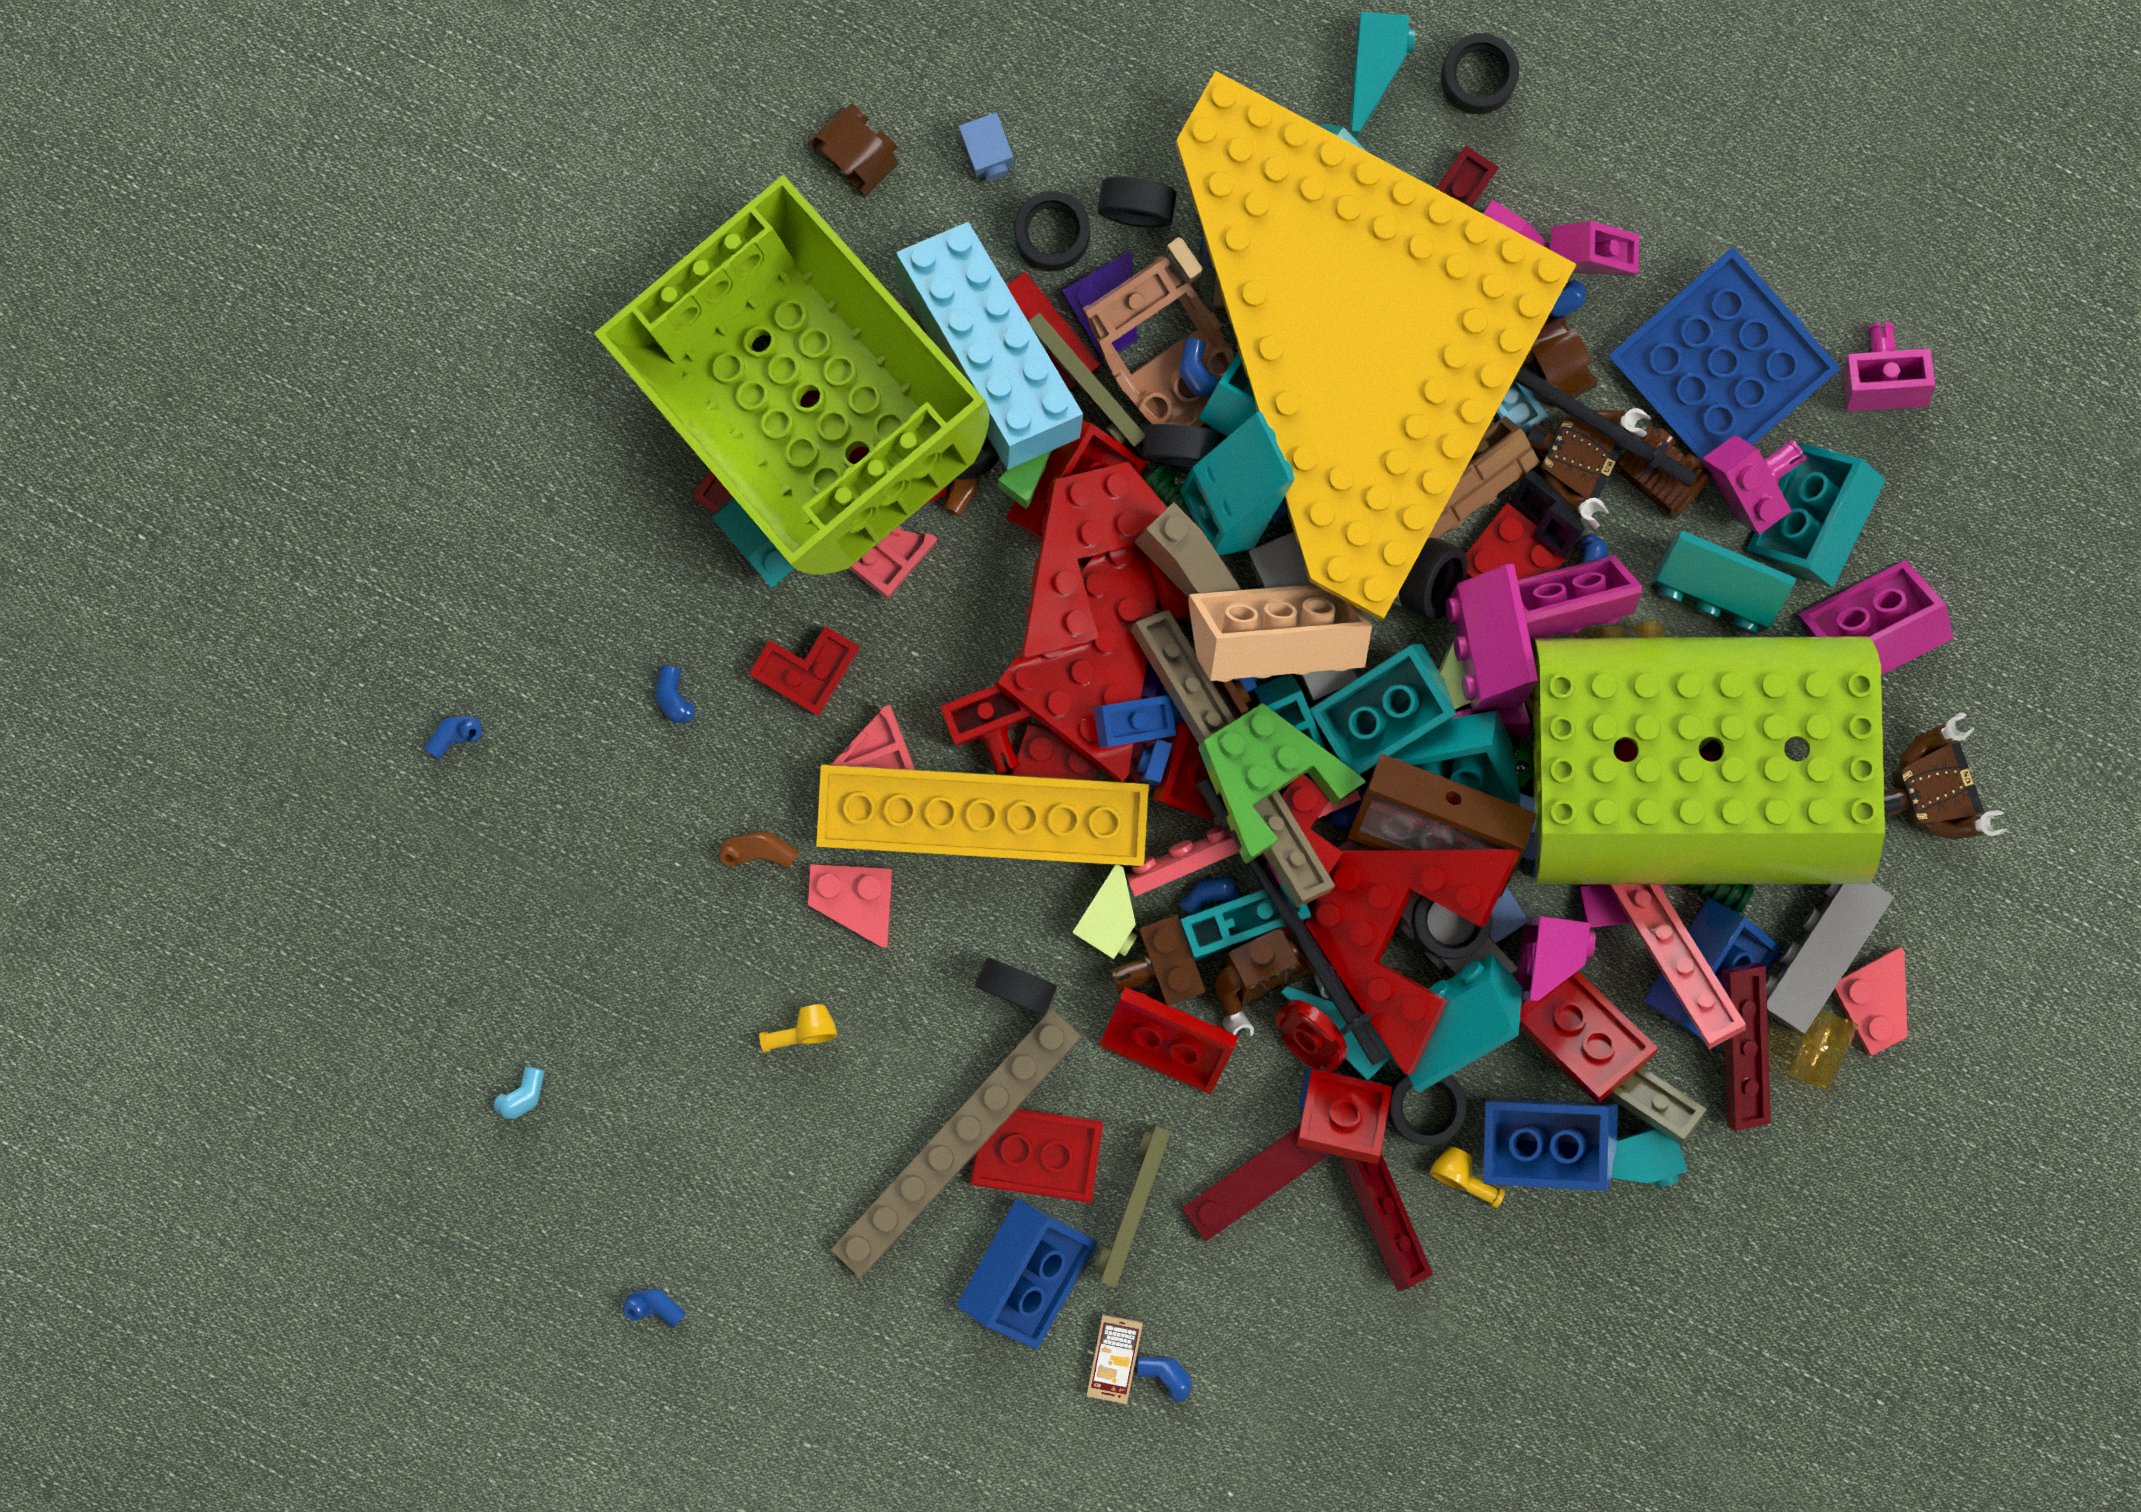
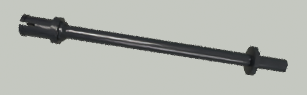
M1521 366L1513 381L1647 462L1644 473L1648 476L1654 468H1657L1688 488L1697 476L1695 472L1664 454L1669 446L1666 442L1660 444L1656 449Z
M1209 777L1195 786V789L1199 792L1214 816L1211 820L1214 826L1227 830L1238 849H1240L1242 846L1236 831H1231L1226 817L1229 813L1221 794H1216ZM1259 855L1247 864L1347 1025L1340 1030L1341 1035L1344 1036L1352 1032L1372 1066L1385 1059L1386 1056L1366 1025V1022L1373 1018L1372 1014L1365 1013L1362 1016L1359 1014L1262 855Z

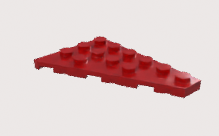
M1138 545L1092 556L1081 570L1099 639L1019 660L1017 654L994 685L1115 781L1121 783L1129 775L1134 743L1099 748L1093 707L1138 700L1142 696L1147 657L1132 634L1131 628L1136 622L1155 615L1158 592L1148 556Z

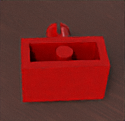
M991 686L940 706L956 748L977 740L980 742L984 741L995 768V774L997 775L1007 772L1001 758L1002 755H1005L1010 770L1021 766L1007 732L1013 726L1032 720V716L998 688Z

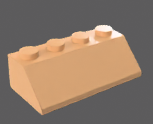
M1314 584L1189 594L1188 603L1196 657L1210 681L1227 682L1238 678H1268L1272 675L1283 674L1305 675L1317 671H1345L1351 668L1365 667L1372 624L1361 609Z

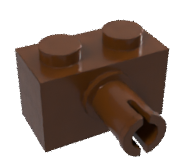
M1178 915L1139 928L1138 930L1146 949V953H1143L1144 958L1116 968H1110L1113 979L1130 974V978L1115 983L1119 994L1122 993L1125 987L1131 989L1153 981L1154 984L1158 983L1164 1002L1169 1006L1206 992Z

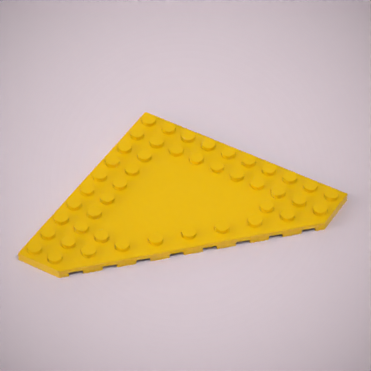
M1215 71L1176 140V148L1187 176V184L1194 207L1202 225L1205 243L1213 268H1215L1221 288L1220 292L1229 321L1238 343L1237 347L1246 377H1248L1257 412L1263 413L1268 426L1274 430L1277 444L1285 460L1290 463L1295 480L1286 493L1285 500L1294 534L1305 562L1304 566L1309 582L1383 621L1565 287L1576 263Z

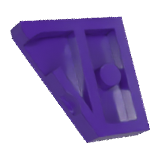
M1129 252L1062 290V295L1102 362H1104V359L1082 308L1086 305H1091L1133 276L1132 256ZM1137 326L1112 342L1117 353L1137 343Z

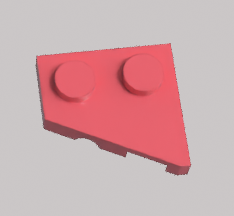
M897 527L854 563L849 570L888 600L937 543L938 538L932 534L925 533V535L901 530V527Z
M891 704L882 708L831 765L916 770Z
M810 864L808 905L880 947H888L893 869Z
M1897 947L1842 976L1833 990L1868 1056H1873L1907 1038L1905 952L1902 947Z

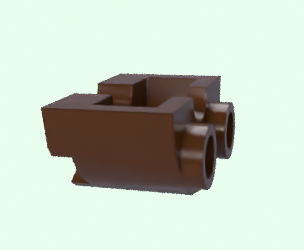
M851 103L846 109L842 107L808 144L827 162L834 165L845 179L866 198L899 164L893 155V152L898 147L884 132L879 131L876 135L866 125L869 121L866 115Z
M1563 315L1544 323L1523 363L1526 366L1533 363L1540 378L1575 398L1597 387V378L1592 376L1587 366L1592 361L1583 341L1575 328L1569 330L1566 324V317Z

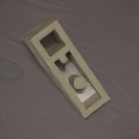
M1174 502L1134 541L1188 598L1189 594L1241 590L1203 531Z

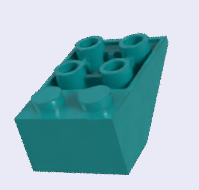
M1256 412L1192 467L1180 492L1195 524L1203 531L1217 554L1224 555L1255 548L1295 478L1290 463L1285 460L1277 444L1274 430L1268 426L1263 413Z

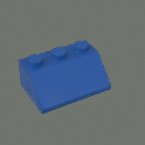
M1709 898L1701 911L1695 916L1693 924L1688 930L1721 985V969L1757 962L1766 966L1767 974L1783 949L1745 916ZM1661 973L1659 978L1652 984L1644 1003L1665 1019L1705 1043ZM1724 1042L1714 1046L1712 1049L1718 1051Z
M1494 1098L1485 1101L1484 1184L1608 1191L1617 1147L1618 1103L1597 1104L1596 1102Z
M1017 1198L956 1306L984 1326L1038 1350L1098 1242L1042 1209Z

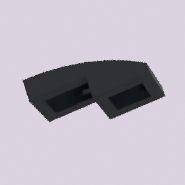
M1533 469L1524 476L1508 502L1537 526L1532 535L1563 559L1568 557L1585 530L1580 518L1568 502Z

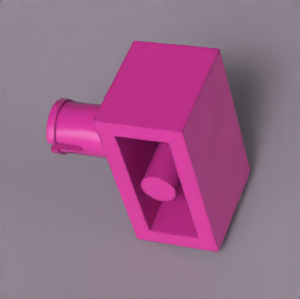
M1880 322L1870 325L1867 329L1870 337L1871 353L1848 354L1843 370L1842 380L1846 412L1928 407L1935 388L1931 349L1896 351L1894 324L1884 322L1883 331H1881Z
M1736 435L1702 458L1735 519L1758 535L1791 512L1787 501L1778 487V479L1800 463L1806 461L1805 455L1802 454V449L1791 439L1764 460L1758 448Z

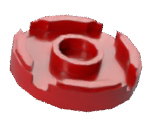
M1289 1000L1275 1013V1027L1277 1029L1281 1027L1285 1033L1281 1037L1284 1041L1283 1043L1306 1065L1316 1069L1324 1066L1326 1071H1333L1347 1058L1348 1048L1339 1029L1326 1014L1313 1005L1301 1000Z

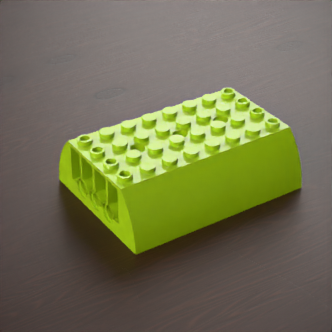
M784 175L779 177L594 333L796 570L807 574H829L849 569L975 462L989 427L990 416L986 400ZM762 335L770 336L771 343L766 350L761 352L752 350V344L756 338ZM806 392H820L819 401L813 407L804 408L800 405L801 398ZM858 447L869 448V453L858 463H850V454L854 449Z
M1869 637L1532 639V652L1539 680L1533 688L1534 812L1537 813L1534 820L1535 884H1869L1872 882L1877 872L1883 849L1885 812L1881 663L1877 649ZM1796 738L1806 744L1807 756L1804 760L1792 761L1786 756L1784 747L1787 740ZM1628 739L1636 745L1637 756L1633 761L1623 762L1617 759L1613 749L1614 744L1618 740ZM1714 739L1719 742L1722 747L1721 758L1714 762L1704 760L1699 753L1701 741Z

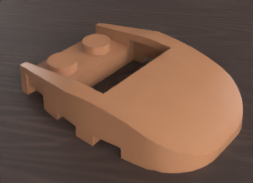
M1159 256L1155 259V262L1091 305H1086L1082 309L1105 364L1123 392L1127 394L1151 424H1177L1200 427L1205 422L1198 418L1211 395L1199 397L1193 394L1179 375V366L1186 338L1191 337L1206 341L1201 363L1211 376L1216 377L1218 383L1235 357L1231 347H1227L1220 331L1222 326L1214 313L1207 309L1188 282L1182 281L1169 267L1172 264L1169 259ZM1178 299L1196 330L1130 373L1112 345V342Z

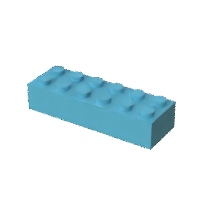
M969 222L896 252L895 278L929 337L986 400L990 416L987 436L1006 469L1009 470L1079 439L1083 418L1082 411Z

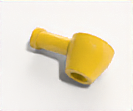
M823 1004L801 1008L795 1028L759 1034L760 1045L764 1053L784 1046L816 1044L838 1037L836 1025Z
M1449 1146L1434 1162L1429 1175L1447 1186L1471 1193L1488 1202L1495 1209L1498 1208L1504 1198L1505 1190L1484 1184L1483 1181L1471 1176L1473 1157L1461 1149Z

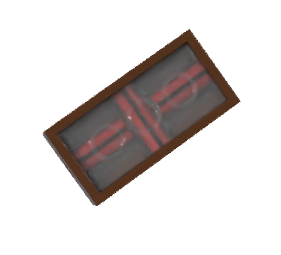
M1381 753L1360 800L1347 838L1377 850H1519L1521 853L1499 896L1502 897L1526 849L1537 813Z

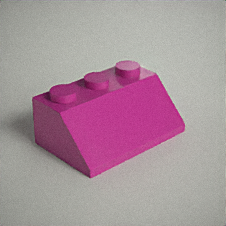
M1615 555L1518 580L1531 644L1533 638H1544L1559 633L1573 634L1579 632L1585 626L1596 623L1610 624L1617 622L1623 616L1634 614L1642 594L1641 584Z
M1906 560L1798 613L1799 620L1808 637H1869L1873 641L1879 655L1881 675L1953 639L1946 604Z
M1513 563L1503 565L1458 583L1450 597L1446 600L1447 618L1450 623H1455L1457 637L1454 638L1455 656L1457 661L1463 662L1465 676L1462 677V692L1465 700H1470L1473 713L1520 707L1539 681Z
M1542 916L1527 918L1529 922L1523 925L1517 982L1523 987L1522 1000L1539 1001L1586 964V957H1593L1596 934L1590 932V923Z

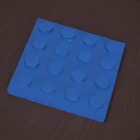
M1734 247L1730 248L1608 355L1705 466L1706 464L1702 458L1734 435L1751 445L1756 443L1841 369Z

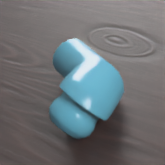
M525 1066L521 1087L507 1095L500 1094L495 1099L494 1110L496 1113L506 1119H516L533 1109L538 1104L545 1070Z

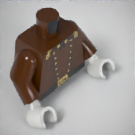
M1633 408L1628 412L1607 409L1594 410L1621 428L1628 430L1636 437L1643 438L1647 434L1643 429L1635 428V424L1639 419H1651L1647 413L1639 408ZM1572 416L1564 417L1555 433L1534 423L1527 439L1532 449L1544 454L1537 473L1557 490L1579 518L1583 517L1591 528H1598L1600 526L1599 523L1591 516L1596 511H1603L1605 514L1609 513L1603 502L1599 500V497L1623 448Z
M1965 713L1956 714L1947 722L1946 726L1942 724L1918 735L1899 758L1900 768L1892 772L1896 789L1884 792V812L1886 818L1905 811L1911 826L1920 825L1926 834L1951 840L1980 836L1983 832L1991 836L2001 835L2006 832L2007 828L1994 830L1991 827V818L1996 815H2002L2004 812L2000 810L1984 812L1964 756L1960 740H1964L1972 734L1974 728L1967 732H1960L1956 729L1955 722L1966 716Z
M1282 928L1275 929L1231 951L1227 956L1225 968L1216 976L1215 989L1224 1015H1227L1223 1020V1027L1227 1032L1236 1035L1241 1028H1244L1251 1037L1254 1033V1028L1243 1012H1241L1243 1007L1311 973L1315 974L1293 936L1289 935ZM1330 966L1335 975L1337 976L1338 980L1340 981L1341 985L1343 986L1342 981L1338 973L1336 972L1335 968ZM1315 974L1314 979L1321 996L1328 999L1329 996Z

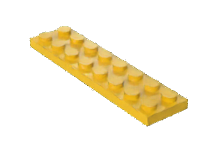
M822 764L816 847L1144 866L1149 784Z

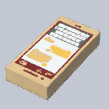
M1177 238L1167 245L1166 257L1172 263L1169 267L1182 281L1188 282L1195 290L1200 285L1203 268L1184 240Z
M1102 1314L1087 1390L1088 1397L1127 1404L1143 1326L1142 1321Z

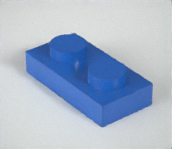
M1170 695L1093 707L1099 748L1176 736Z

